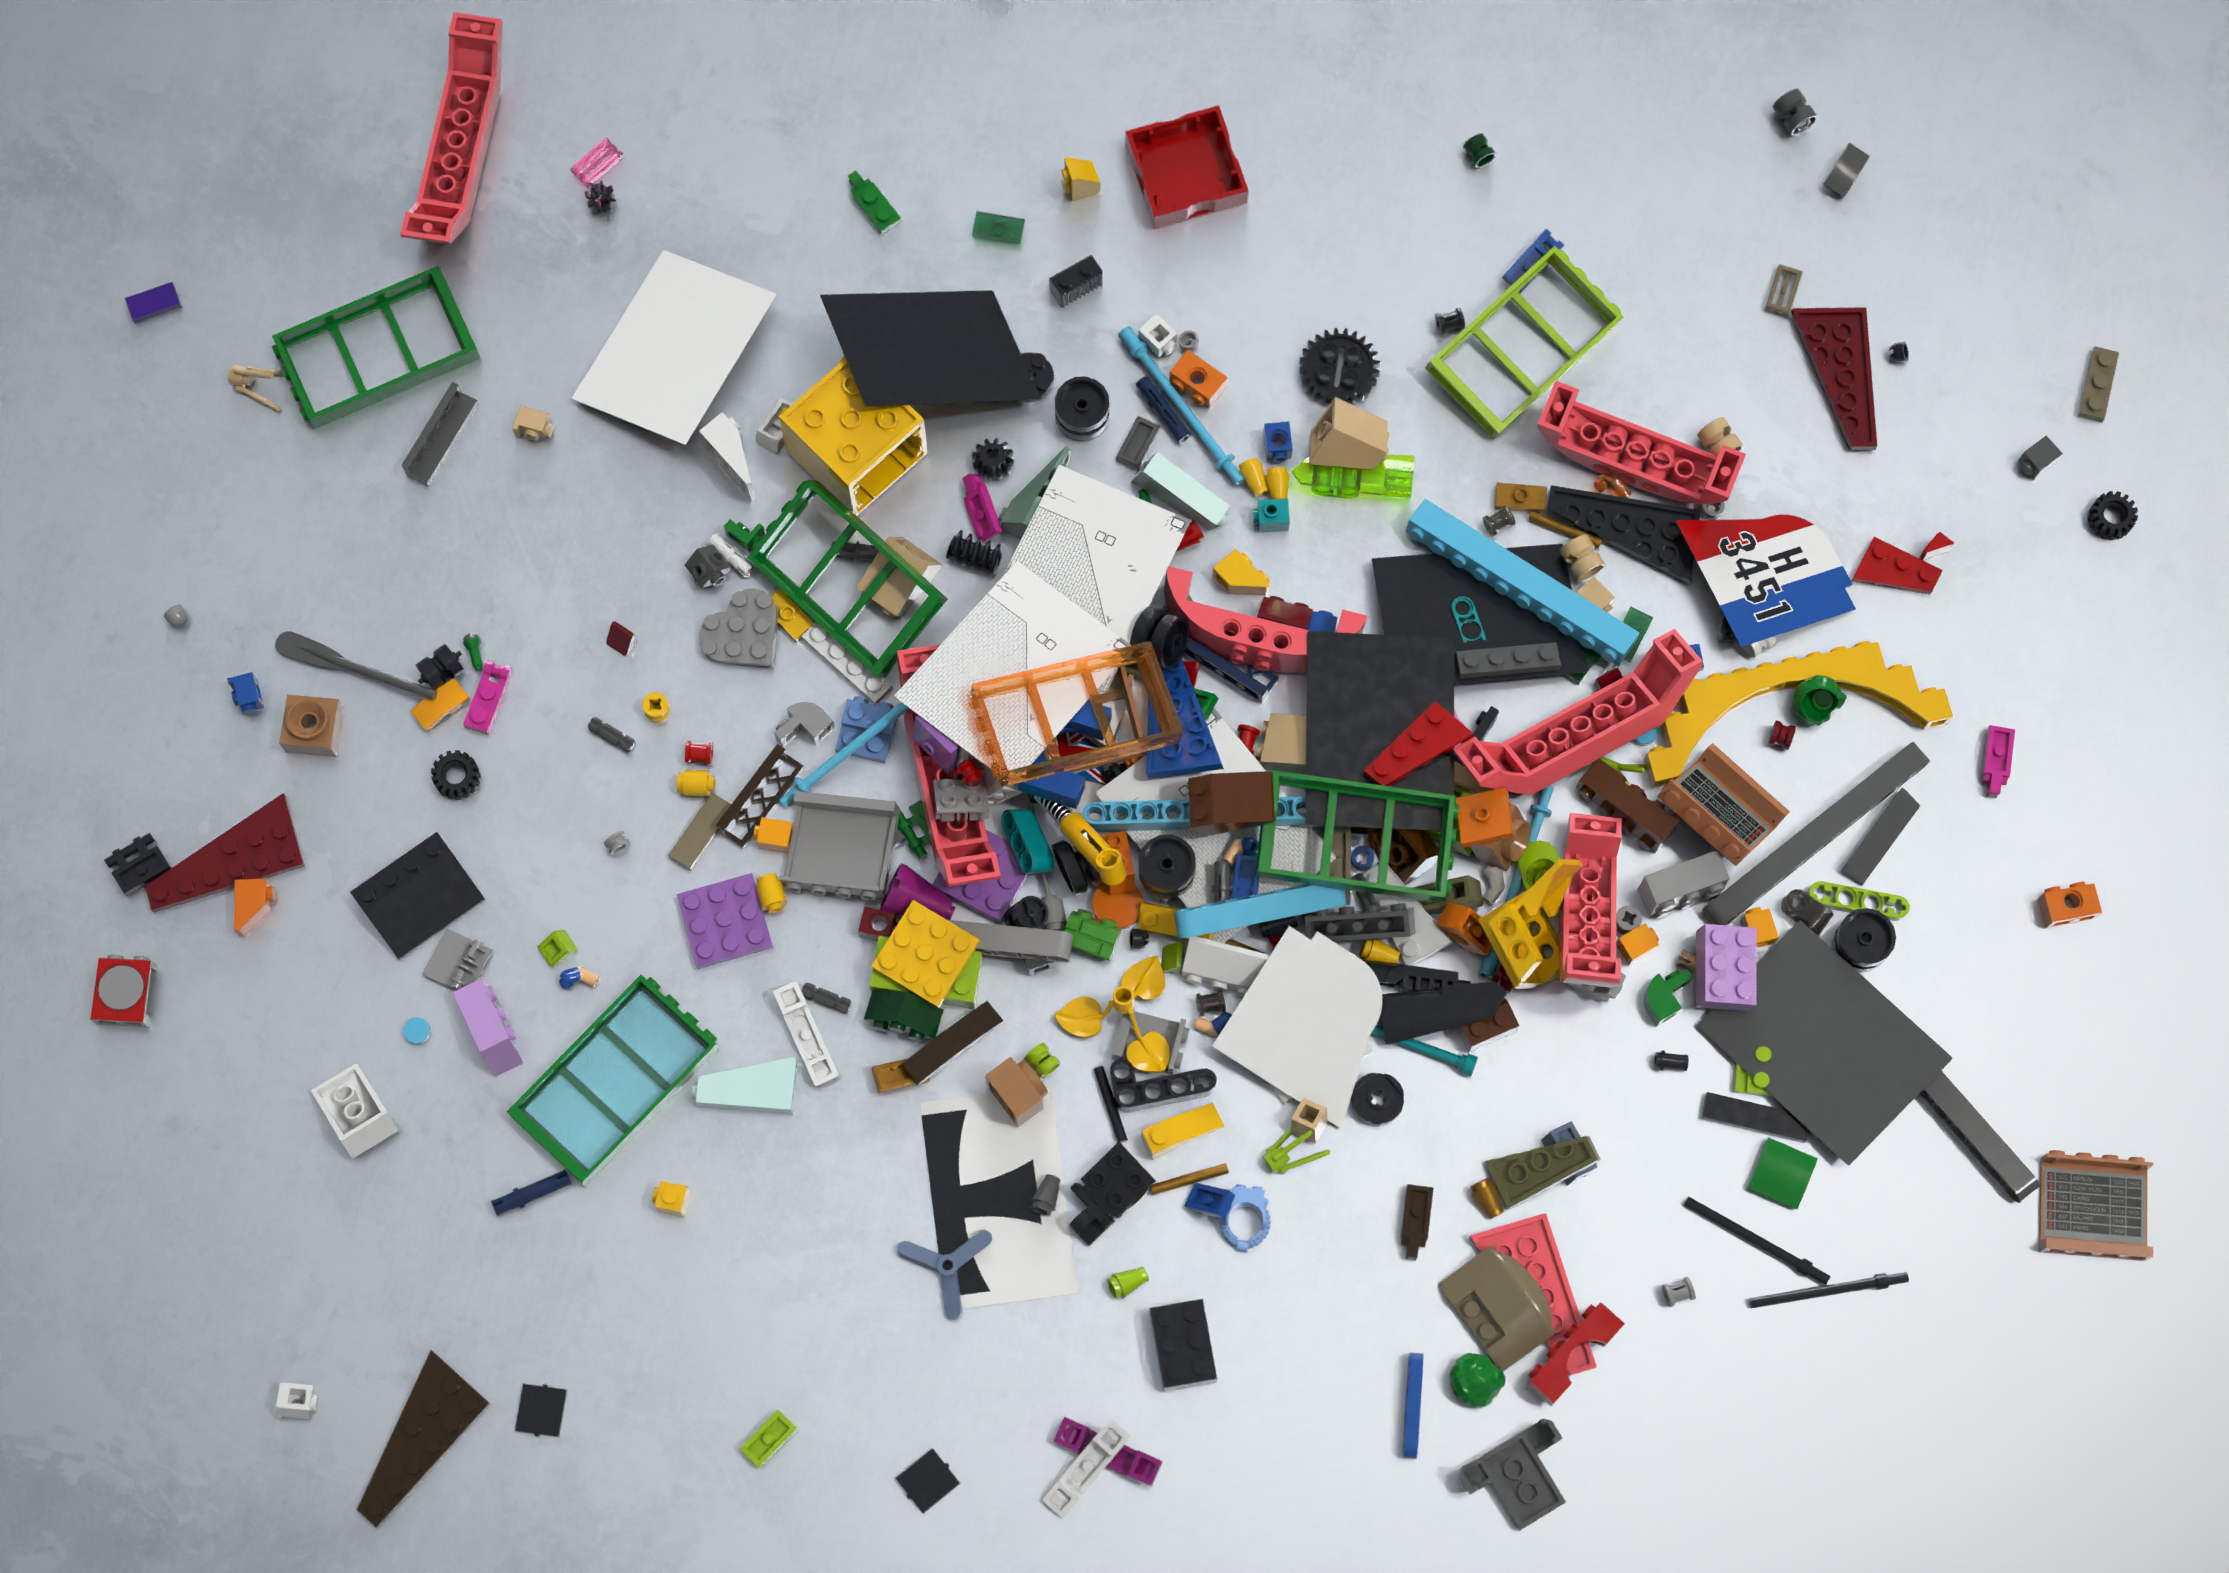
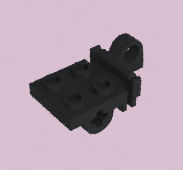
M1118 1142L1081 1178V1181L1085 1184L1083 1187L1080 1183H1074L1070 1187L1087 1208L1079 1213L1069 1226L1090 1246L1109 1226L1115 1223L1111 1216L1114 1215L1116 1218H1120L1127 1209L1131 1208L1145 1195L1147 1189L1156 1180Z

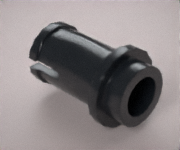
M1665 1050L1655 1053L1654 1067L1659 1068L1660 1071L1664 1069L1687 1071L1689 1057L1687 1054L1665 1053Z

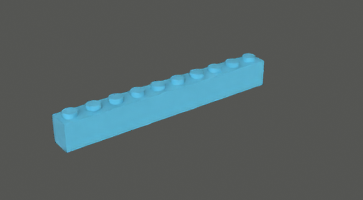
M1424 499L1410 517L1405 532L1413 540L1424 543L1434 553L1443 555L1451 560L1456 567L1465 569L1473 574L1477 580L1484 581L1494 587L1499 594L1506 595L1513 599L1520 607L1529 609L1542 621L1551 623L1563 634L1570 635L1578 640L1585 648L1592 649L1602 655L1606 661L1620 666L1635 645L1639 636L1638 631L1427 499Z

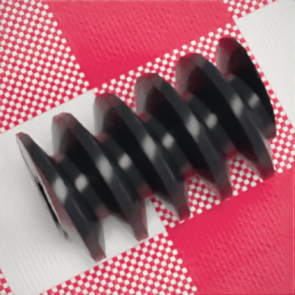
M960 530L950 542L946 559L953 555V561L959 562L962 558V563L965 566L969 565L972 561L973 569H977L981 565L982 572L986 573L991 568V575L994 576L1002 559L1001 545L997 544L994 549H991V541L988 540L982 546L981 537L974 543L972 542L971 533L964 539L963 530Z

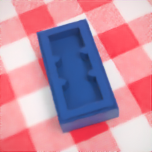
M1236 854L1231 899L1255 895L1256 897V894H1258L1260 878L1255 877L1257 857Z

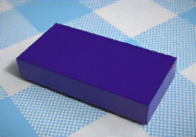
M173 282L125 298L134 323L181 307Z

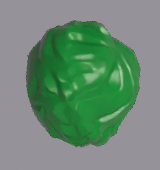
M1816 675L1798 685L1793 696L1792 707L1800 721L1806 725L1819 726L1823 722L1830 720L1831 712L1835 709H1840L1847 696L1842 693L1834 679L1828 676Z
M1466 1353L1459 1357L1449 1374L1450 1385L1457 1399L1471 1408L1489 1406L1505 1386L1506 1381L1503 1371L1492 1364L1489 1357L1486 1355L1481 1356L1477 1353Z

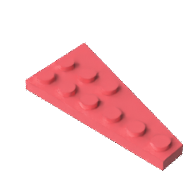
M1546 1213L1470 1235V1240L1480 1253L1489 1246L1495 1247L1496 1251L1516 1259L1533 1276L1548 1301L1551 1309L1552 1328L1555 1329V1334L1545 1342L1550 1349L1555 1344L1561 1347L1567 1340L1563 1335L1573 1324L1578 1327L1582 1320ZM1590 1344L1580 1345L1571 1351L1567 1361V1372L1570 1376L1597 1368Z

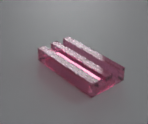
M605 138L572 166L570 170L589 188L590 183H595L623 159L624 155L620 150H617L614 144L610 143L608 138ZM612 153L614 154V156H612L607 162H605L601 167H599L587 179L585 178V176L589 174L593 169H596L599 165H601L607 157H609Z

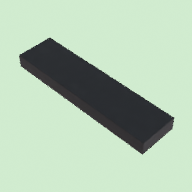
M1707 1092L1705 1095L1701 1119L1802 1143L1807 1141L1809 1129L1788 1110Z

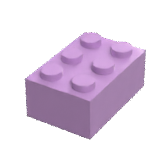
M1704 924L1696 930V1007L1737 1011L1750 1010L1757 1005L1756 928Z

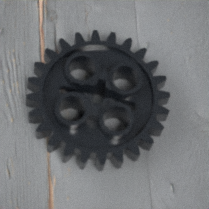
M1335 328L1332 335L1327 330H1324L1323 338L1316 334L1315 342L1308 341L1307 347L1309 349L1303 348L1302 355L1304 357H1300L1299 362L1302 365L1299 368V374H1303L1301 382L1308 383L1306 386L1307 392L1314 389V399L1321 395L1323 404L1327 399H1330L1332 402L1336 397L1345 402L1349 400L1354 405L1355 397H1358L1361 401L1364 400V392L1371 394V386H1376L1377 384L1376 377H1379L1380 370L1377 368L1380 366V361L1375 359L1378 352H1370L1373 344L1365 345V336L1357 339V331L1353 332L1350 336L1348 335L1347 328L1344 329L1343 334H1339L1338 329ZM1344 348L1345 353L1339 386L1335 387L1334 382L1340 349ZM1325 351H1332L1335 355L1328 357L1323 353ZM1356 355L1359 357V360L1352 361L1348 356ZM1329 374L1331 378L1324 380L1319 375ZM1353 378L1356 382L1349 384L1344 379Z

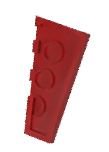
M1435 701L1364 770V775L1376 785L1390 787L1409 776L1412 771L1423 765L1424 767L1431 763L1432 759L1442 753L1446 754L1459 743L1473 738V732Z

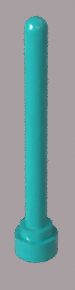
M1376 1025L1371 1035L1385 1039L1383 1027ZM1415 1039L1396 1043L1458 1066L1457 1069L1462 1070V1074L1472 1076L1478 1057L1468 1053V1055L1462 1054V1056Z

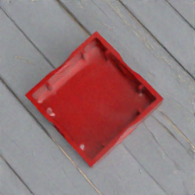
M1219 105L1186 114L1175 120L1156 122L1125 131V145L1154 230L1248 204L1249 190L1239 161L1232 151L1230 135Z

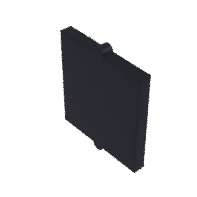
M523 1384L515 1432L530 1433L536 1437L540 1435L560 1437L568 1390L548 1387L547 1384L542 1386Z
M933 1448L895 1478L906 1491L907 1498L912 1499L923 1514L961 1484L950 1471L949 1464L944 1463Z

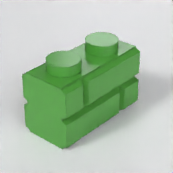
M1078 909L1077 912L1072 911L1064 932L1073 934L1072 947L1110 960L1114 954L1122 928L1118 927L1117 922L1112 919L1103 918L1101 921L1093 918V913L1087 910Z

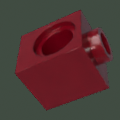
M864 906L858 929L859 937L878 941V936L890 937L899 923L896 922L895 913ZM877 921H883L887 924L886 928L882 931L874 930L873 925Z

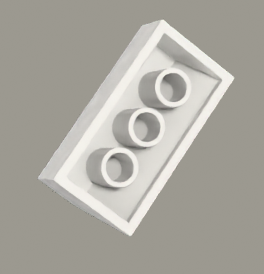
M1194 936L1189 939L1181 977L1186 978L1187 982L1200 985L1201 982L1211 984V988L1219 991H1226V989L1237 991L1236 994L1244 997L1270 955Z

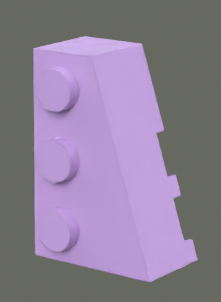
M479 979L452 992L475 1043L494 1077L523 1064L513 1042L516 1039L510 1025L505 1026L503 1022L507 1017L501 1005L496 1007L494 1003L498 998L492 986L486 987L483 980Z

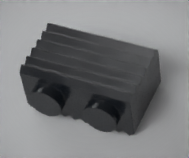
M1092 255L1049 278V290L1062 308L1065 305H1069V303H1073V300L1077 301V298L1085 296L1086 293L1089 294L1090 291H1094V288L1098 289V286L1102 287L1103 271Z

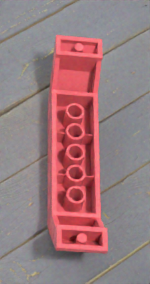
M453 12L448 33V72L417 202L409 212H405L400 233L401 237L451 244L470 223L501 91L502 19Z
M1673 629L1653 640L1652 647L1632 673L1503 743L1478 741L1476 737H1473L1453 748V752L1479 786L1493 789L1506 787L1509 792L1533 795L1663 724L1703 666V661L1681 635Z
M941 644L897 651L901 688ZM911 709L907 710L904 713L906 733L935 863L948 887L1001 878L996 852L992 850L988 842L984 821H970L969 813L968 821H964V813H960L959 822L956 820V813H954V821L941 822V819L935 818L936 802L933 780H962L964 775L956 774V765L947 774L912 739L915 717L918 714Z

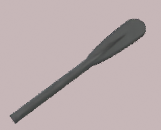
M286 631L276 639V650L282 656L321 667L346 669L431 700H435L437 697L436 690L348 660L333 649L300 634Z

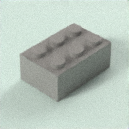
M1716 850L1646 875L1637 890L1648 916L1657 915L1658 918H1662L1671 914L1672 909L1681 906L1682 909H1687L1694 906L1697 900L1703 898L1706 901L1715 899L1725 889V885L1730 878L1719 852Z

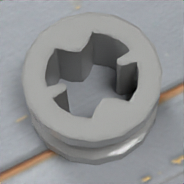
M1725 503L1711 504L1712 506L1715 504L1718 506L1717 512L1713 509L1709 511L1707 509L1709 504H1702L1701 513L1708 520H1716L1722 515Z
M623 831L613 834L604 842L605 847L610 848L609 853L611 855L624 851L630 845V841L624 839L625 833Z

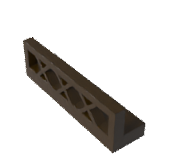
M777 744L716 824L718 832L744 849L754 836L755 826L760 825L761 817L767 818L780 801L779 799L787 792L795 778L802 772L804 766L787 755L786 749ZM784 761L795 767L790 776L779 777L778 769ZM777 783L779 790L777 794L764 798L763 789L765 786ZM762 803V814L758 817L749 818V807L753 804ZM747 823L748 832L742 840L731 833L736 825Z

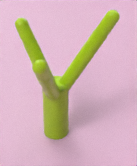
M1605 757L1599 758L1622 775L1621 770L1644 773L1645 769H1647L1646 764H1620Z

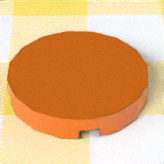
M1103 884L1098 886L1093 894V913L1098 920L1102 921L1103 918H1109L1116 921L1118 927L1127 929L1138 922L1140 906L1144 900L1137 886L1135 891L1110 895L1109 886Z

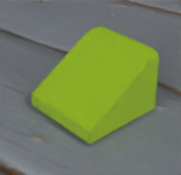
M565 930L553 931L537 946L551 967L556 966L578 950Z
M1182 942L1172 943L1163 947L1161 961L1163 972H1181Z

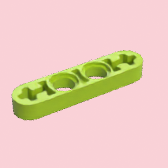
M1817 881L1811 885L1807 892V898L1812 905L1852 913L1857 909L1867 908L1864 904L1865 898H1875L1878 902V908L1875 910L1883 913L1891 921L1902 920L1910 910L1908 900L1900 895L1830 882ZM1820 888L1822 889L1823 894L1830 895L1832 893V890H1834L1835 893L1833 896V902H1830V896H1823V898L1819 900L1817 899V894H1814L1813 892H1816L1817 889ZM1840 893H1849L1852 897V903L1850 905L1842 904L1838 897ZM1884 900H1887L1885 906H1893L1895 903H1899V908L1903 909L1898 914L1895 913V909L1886 907L1884 912L1881 911L1884 906Z

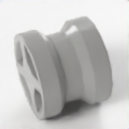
M1630 905L1620 908L1616 914V931L1621 935H1625L1639 927L1642 922L1640 911Z

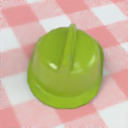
M1540 840L1529 843L1524 854L1518 860L1519 870L1526 890L1531 888L1560 859L1555 847L1548 842Z

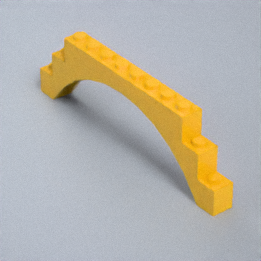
M1863 641L1855 644V647L1845 649V646H1839L1824 654L1816 651L1807 654L1805 658L1796 659V657H1788L1777 664L1765 662L1757 665V668L1747 670L1746 667L1733 670L1731 674L1722 675V673H1714L1703 680L1694 678L1679 700L1683 714L1681 712L1670 713L1665 722L1661 724L1666 748L1664 746L1651 748L1644 758V763L1647 766L1646 770L1651 788L1666 786L1671 779L1675 780L1681 775L1691 751L1707 730L1728 712L1753 698L1778 690L1797 688L1801 682L1816 675L1828 676L1836 681L1840 689L1866 695L1896 709L1923 730L1947 725L1953 718L1945 688L1936 690L1935 687H1930L1922 690L1920 693L1912 665L1903 667L1902 664L1890 666L1887 670L1879 643Z

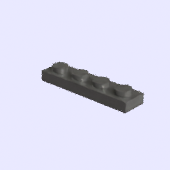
M1556 642L1456 651L1455 654L1459 679L1559 670L1561 667Z

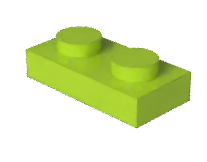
M777 1410L740 1450L760 1469L798 1429Z

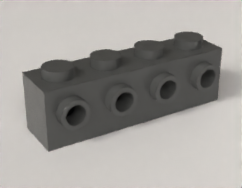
M1406 903L1391 904L1390 909L1381 910L1380 905L1364 906L1365 911H1355L1354 907H1341L1339 912L1329 913V909L1315 911L1313 914L1305 917L1306 937L1312 940L1317 931L1332 941L1410 937L1416 934L1414 907L1406 908Z

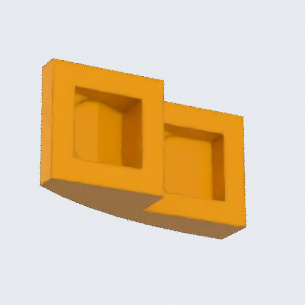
M453 678L436 690L437 697L435 700L425 698L411 710L424 730L430 731L447 714L453 715L470 699L456 679Z

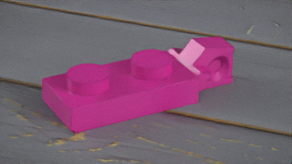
M969 473L962 478L967 490L966 497L963 499L977 538L981 537L982 543H987L988 540L991 541L1001 534L1003 530L985 483L978 474Z
M1989 725L1987 729L1982 772L1983 782H1988L1987 797L1997 798L2001 792V785H2007V780L2010 778L2015 729Z

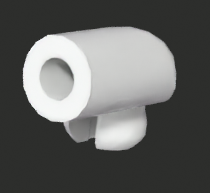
M1488 866L1484 870V876L1489 880L1490 887L1483 895L1482 900L1492 906L1504 890L1505 885L1502 871L1498 867Z

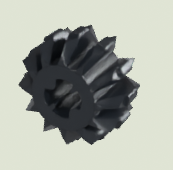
M997 437L993 443H990L986 438L984 440L985 446L981 444L976 445L977 452L972 453V459L974 460L973 469H979L978 475L980 477L987 474V479L991 481L995 475L998 480H1001L1002 473L1010 474L1009 467L1014 466V459L1011 458L1014 456L1012 449H1007L1008 443L1006 441L999 445Z

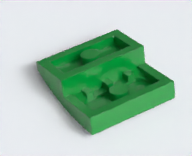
M1768 1137L1748 1184V1189L1798 1210L1818 1158Z

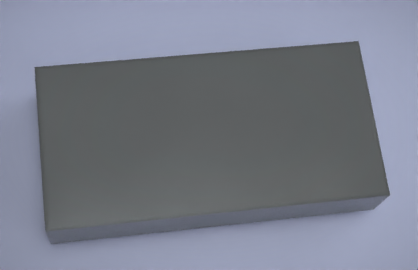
M1137 416L1116 456V461L1138 471L1160 431V426Z

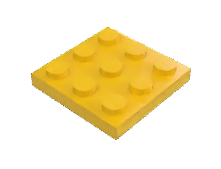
M913 900L871 967L937 1008H940L981 941Z

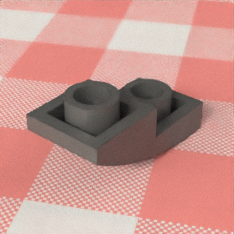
M1848 143L1823 185L1841 197H1845L1870 156L1851 143Z

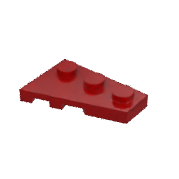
M1874 536L1851 582L1860 583L1862 581L1874 583L1875 586L1883 587L1886 585L1898 587L1900 590L1931 594L1943 570Z

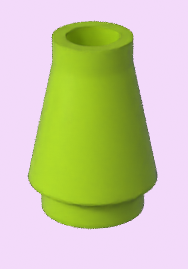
M1143 1266L1133 1270L1114 1273L1111 1278L1107 1279L1108 1287L1115 1299L1119 1297L1124 1299L1142 1284L1149 1281L1148 1274Z

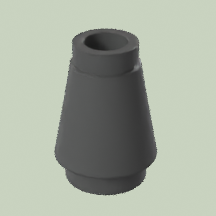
M1046 1174L1030 1200L1032 1211L1043 1216H1050L1052 1211H1055L1061 1181L1058 1177Z

